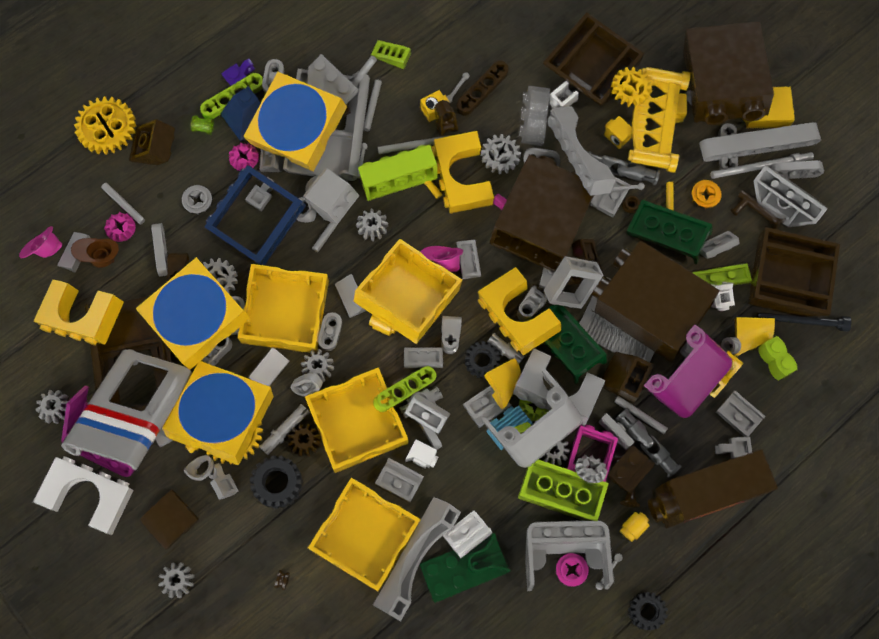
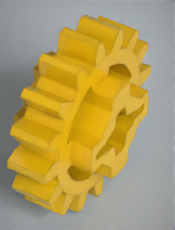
M625 67L624 71L619 70L617 75L614 76L611 84L613 88L611 93L617 94L615 100L621 99L620 104L627 102V106L630 107L631 103H633L636 107L639 102L643 104L649 97V92L652 89L649 86L651 80H646L647 74L642 75L641 69L636 72L635 67L631 71Z

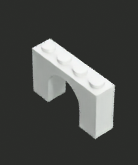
M64 456L63 459L56 457L33 502L58 512L67 492L73 485L82 481H91L99 490L100 501L88 526L112 535L133 493V490L128 487L129 483L120 479L114 482L110 480L111 476L100 471L98 475L93 473V468L82 464L79 467L74 465L75 461Z

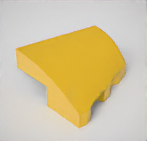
M736 317L735 337L740 340L741 349L734 356H740L742 353L752 350L772 339L775 318Z
M515 358L484 375L495 391L492 396L501 410L507 406L521 375L519 364Z

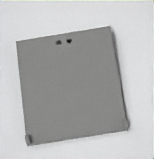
M592 296L579 324L599 346L614 353L620 352L635 355L650 363L654 351L595 312H592L595 311L597 298Z

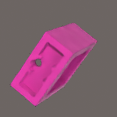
M580 425L577 429L565 469L576 472L573 463L581 437L585 436L609 444L603 462L606 464L605 469L609 471L618 438L613 437L614 434L611 432L602 431L601 433L596 431L593 426L585 425L584 427ZM607 471V474H606L605 479L603 480L604 482H606V478H607V475H608V471Z

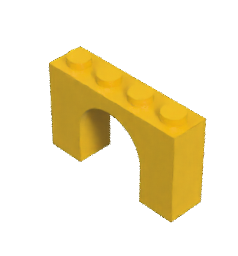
M477 131L434 139V145L431 149L437 160V173L441 176V180H439L440 189L445 193V197H443L444 206L449 209V213L493 205L494 196L490 181L463 185L456 182L449 172V168L455 161L480 155L481 145Z
M515 267L479 290L478 302L483 309L486 308L489 311L491 320L500 325L501 333L505 337L508 336L514 350L520 351L522 355H525L560 332L561 322L550 309L527 322L514 321L505 314L504 310L508 302L528 289L527 280Z
M52 280L33 322L40 325L39 329L51 333L53 330L55 331L54 333L63 337L70 335V338L77 341L85 339V342L92 345L97 343L105 345L124 302L113 294L97 291L87 314L82 319L70 323V309L79 290L68 283Z

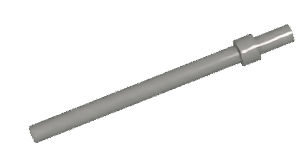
M812 152L805 154L795 153L789 157L711 171L710 175L714 179L761 170L765 165L771 167L773 164L781 162L812 160L814 154Z

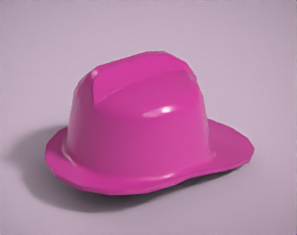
M48 227L43 233L29 241L21 250L19 257L25 258L31 254H36L46 258L54 255L62 247V243L52 233L53 227Z
M430 246L421 250V253L427 259L433 260L434 263L441 265L448 271L457 272L460 268V255H462L463 249Z

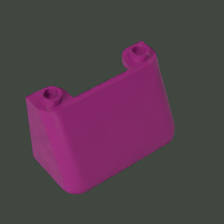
M694 325L686 336L687 343L693 348V351L669 379L660 374L653 375L644 385L660 402L682 418L690 417L732 367L731 357L697 325Z

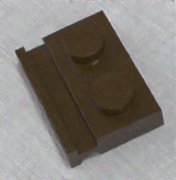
M632 445L610 470L607 477L630 494L654 467L655 463L651 462L648 457Z

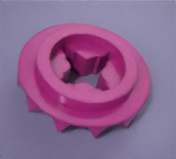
M240 143L237 146H233V149L229 152L230 164L239 171L247 165L254 168L259 159L255 146L253 147L249 143ZM239 153H247L248 161L241 158Z
M119 212L115 215L111 214V217L106 220L104 228L111 240L122 242L132 237L136 226L131 216L127 213ZM116 222L123 224L124 232L117 228Z
M574 553L566 554L559 559L556 565V575L563 584L578 586L588 576V565L580 555ZM578 564L576 566L577 568L575 569V572L578 575V577L574 574L566 576L569 570L567 568V565L572 567Z

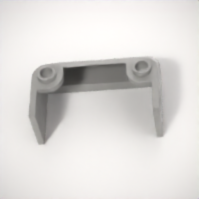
M546 369L542 370L543 377L552 387L546 395V400L552 409L526 431L520 434L516 428L506 426L497 432L486 417L482 419L486 427L513 460L523 468L535 463L581 424L579 411Z
M601 521L532 523L528 527L526 534L527 591H532L535 584L534 570H540L544 567L546 554L585 553L586 563L589 567L603 569L604 589H609L614 580L608 526Z

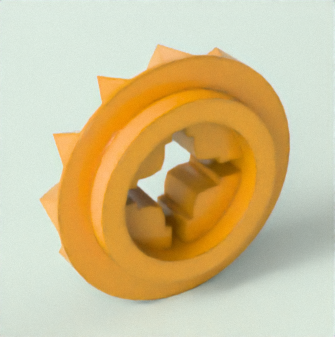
M702 180L696 183L691 193L693 201L705 209L713 208L721 199L719 186L709 180ZM705 189H706V191H707V194L710 195V196L707 198V200H706L705 196L702 195V194L704 193Z

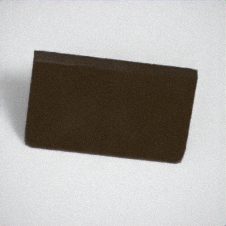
M579 239L572 244L575 258L597 262L602 271L594 239Z

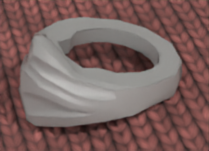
M304 197L298 198L301 201L308 203ZM308 203V211L300 214L297 220L305 223L312 222L316 218L317 211Z
M208 455L200 456L191 461L185 467L184 472L192 480L201 481L211 473L214 462ZM208 461L209 466L206 472L201 475L197 474V469L200 465Z

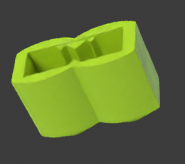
M776 336L766 341L758 348L761 358L768 364L772 376L778 381L797 370L794 358L787 353L786 346L779 337Z

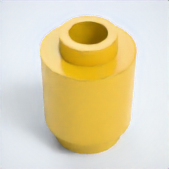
M372 315L369 325L374 330L388 336L396 333L395 329Z
M634 512L622 525L623 528L620 532L630 542L634 539L637 540L650 526L647 523L649 519L642 512L639 514Z

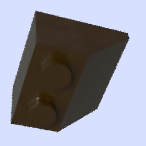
M157 119L136 127L129 161L151 165H160L168 162L171 157V145L175 138V128Z

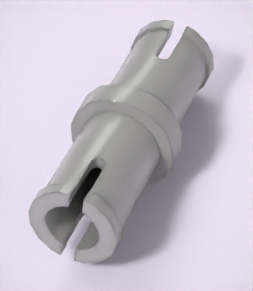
M496 333L487 341V343H491L493 347L495 346L501 352V356L504 355L509 360L515 358L518 364L525 357L518 351H515L511 347V343L507 344Z

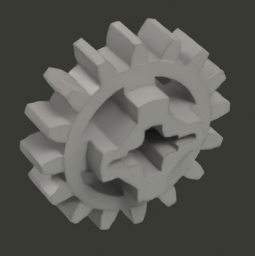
M503 134L500 135V138L493 135V140L488 138L487 144H483V150H481V156H483L482 163L487 162L486 168L492 167V172L498 170V173L501 174L502 170H505L508 173L509 168L514 170L515 164H519L521 152L518 151L520 146H515L516 140L510 141L509 135L506 139L503 138Z
M220 258L217 259V262L210 259V264L203 262L206 269L228 293L229 290L235 291L233 284H238L235 278L238 275L234 271L233 265L229 266L227 260L222 263ZM222 270H226L229 276H227V274H223Z

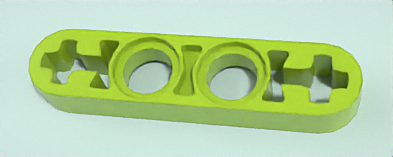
M258 73L250 74L203 102L200 106L203 117L211 120L221 115L227 104H221L220 100L224 97L231 99L236 94V90L239 88L245 89L247 87L246 84H248L254 94L263 89L262 76ZM255 80L256 82H259V84L256 85L252 81ZM210 108L212 112L209 113L206 109Z
M425 366L382 391L374 398V407L380 412H385L404 401L414 393L430 385L436 379L435 370L430 366ZM424 374L429 375V377L425 378L424 380L420 379ZM409 380H413L416 383V389H412L409 386ZM395 388L402 392L401 398L394 394ZM389 397L390 400L387 403L382 404L380 402Z

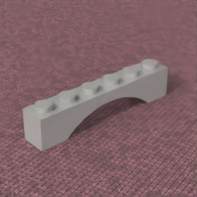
M573 107L552 108L551 114L548 117V125L552 128L556 139L560 142L562 150L568 156L569 162L572 163L576 174L579 175L584 188L587 189L589 195L611 193L615 177L607 165L593 158L579 143L575 131L579 117Z
M433 497L373 604L375 607L399 621L402 620L411 604L412 584L421 560L439 538L452 530L461 513L458 509L445 501Z

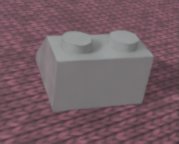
M325 168L303 197L324 220L338 224L359 195L349 183L328 168Z

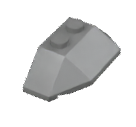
M766 165L754 179L757 203L775 217L780 219L786 218L783 224L787 227L816 224L828 209L805 190Z

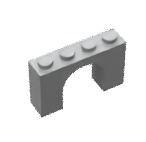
M533 349L517 381L513 394L521 400H527L539 408H545L550 411L552 408L546 400L548 390L543 383L542 370L547 368L551 356ZM588 372L579 391L569 397L581 415L580 425L584 427L605 380Z

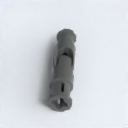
M591 151L588 152L593 158L607 165L614 175L626 176L640 182L642 180L651 182L655 186L658 182L660 169L653 170L645 168V165L628 163L627 161L607 155L599 156L592 154ZM619 163L618 171L614 170L611 165Z
M626 408L615 418L616 421H619L627 429L626 432L631 438L641 442L640 446L657 466L660 465L664 469L668 478L682 467L680 464L675 463L670 457V453L654 436L648 435L646 427L640 420H636L631 415L629 408ZM656 442L659 451L656 454L649 453L647 449Z

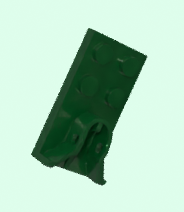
M645 200L641 201L627 229V234L691 257L694 260V264L698 263V256L708 236L713 232L712 224Z
M552 305L547 309H550L561 322V331L546 340L544 344L571 373L574 383L577 384L579 382L578 377L596 364L607 363V354L564 306Z
M495 533L491 534L462 558L453 550L419 564L434 603L511 572L503 557Z

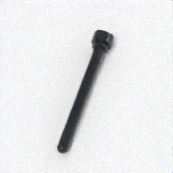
M762 312L757 315V318H775L777 322L833 326L840 331L849 332L851 328V317L848 316L828 319Z

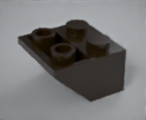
M615 352L602 377L605 380L602 388L634 403L638 399L654 365L638 356Z

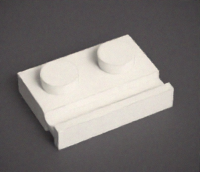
M472 511L454 525L452 530L444 534L443 537L458 556L462 558L493 533L475 511Z

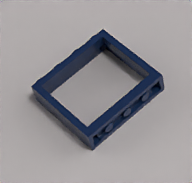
M247 165L239 172L236 182L229 186L225 198L218 202L214 214L207 218L205 228L258 264L265 266L306 204ZM251 176H254L293 202L257 255L216 228Z

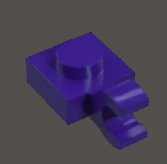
M247 59L240 67L234 64L221 74L226 82L232 86L245 78L248 73L254 71L255 68L251 60Z

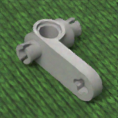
M435 387L431 391L425 389L421 392H416L407 399L408 404L399 407L405 419L408 415L404 413L416 394L436 405L435 401L443 398L439 388ZM419 423L431 446L436 450L441 448L442 444L436 433Z

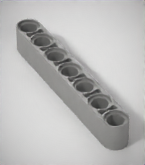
M813 122L708 138L701 141L699 145L703 160L708 162L810 146L819 143L821 137L817 124Z

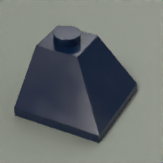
M249 86L235 94L221 112V116L240 142L246 140L243 136L261 104Z

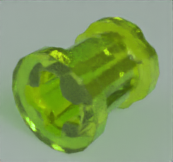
M197 115L192 117V132L202 131L209 135L212 133L214 126L213 118L203 119L198 118Z

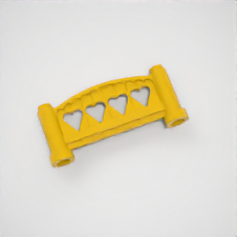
M650 67L642 68L641 74H647L646 80H651L649 86H657L665 95L657 98H652L649 95L643 104L639 102L636 107L634 106L632 117L634 149L629 150L628 161L664 168L668 172L675 173L679 154L671 153L679 93L680 90L688 89L691 73L685 71L678 73ZM654 102L663 111L649 114V103ZM651 118L661 127L647 131L645 129V126L648 124L646 119ZM644 135L651 136L658 144L644 147L642 144L645 141Z

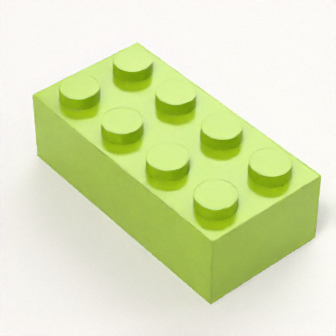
M420 145L414 150L401 151L395 156H385L379 161L373 163L366 162L358 167L361 183L368 201L438 179L437 163L430 145Z
M537 460L527 467L518 499L583 521H598L609 483L604 481L590 483L580 478L574 471Z

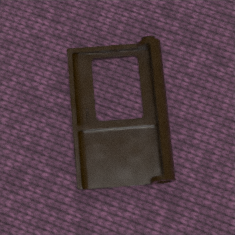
M150 296L123 301L124 303L106 344H90L96 391L114 365L115 358L123 350L132 349L136 352L151 350L152 357L172 363L170 348L136 309ZM92 303L87 304L85 306L86 314L89 311ZM154 367L158 389L168 371ZM117 388L109 402L121 405L119 388ZM149 403L130 406L128 408L138 411H144Z

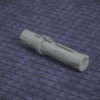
M300 404L276 430L270 432L271 435L259 446L260 449L269 455L279 443H283L285 441L284 438L292 431V428H295L310 413L306 410V407Z

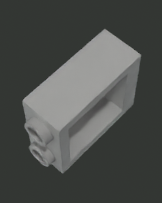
M565 256L545 287V295L550 304L582 309L603 277V273L597 262ZM571 276L584 278L575 293L562 291Z

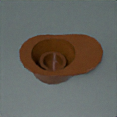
M82 238L74 242L71 247V254L79 261L90 262L98 268L107 267L113 263L119 251L118 244L111 239Z

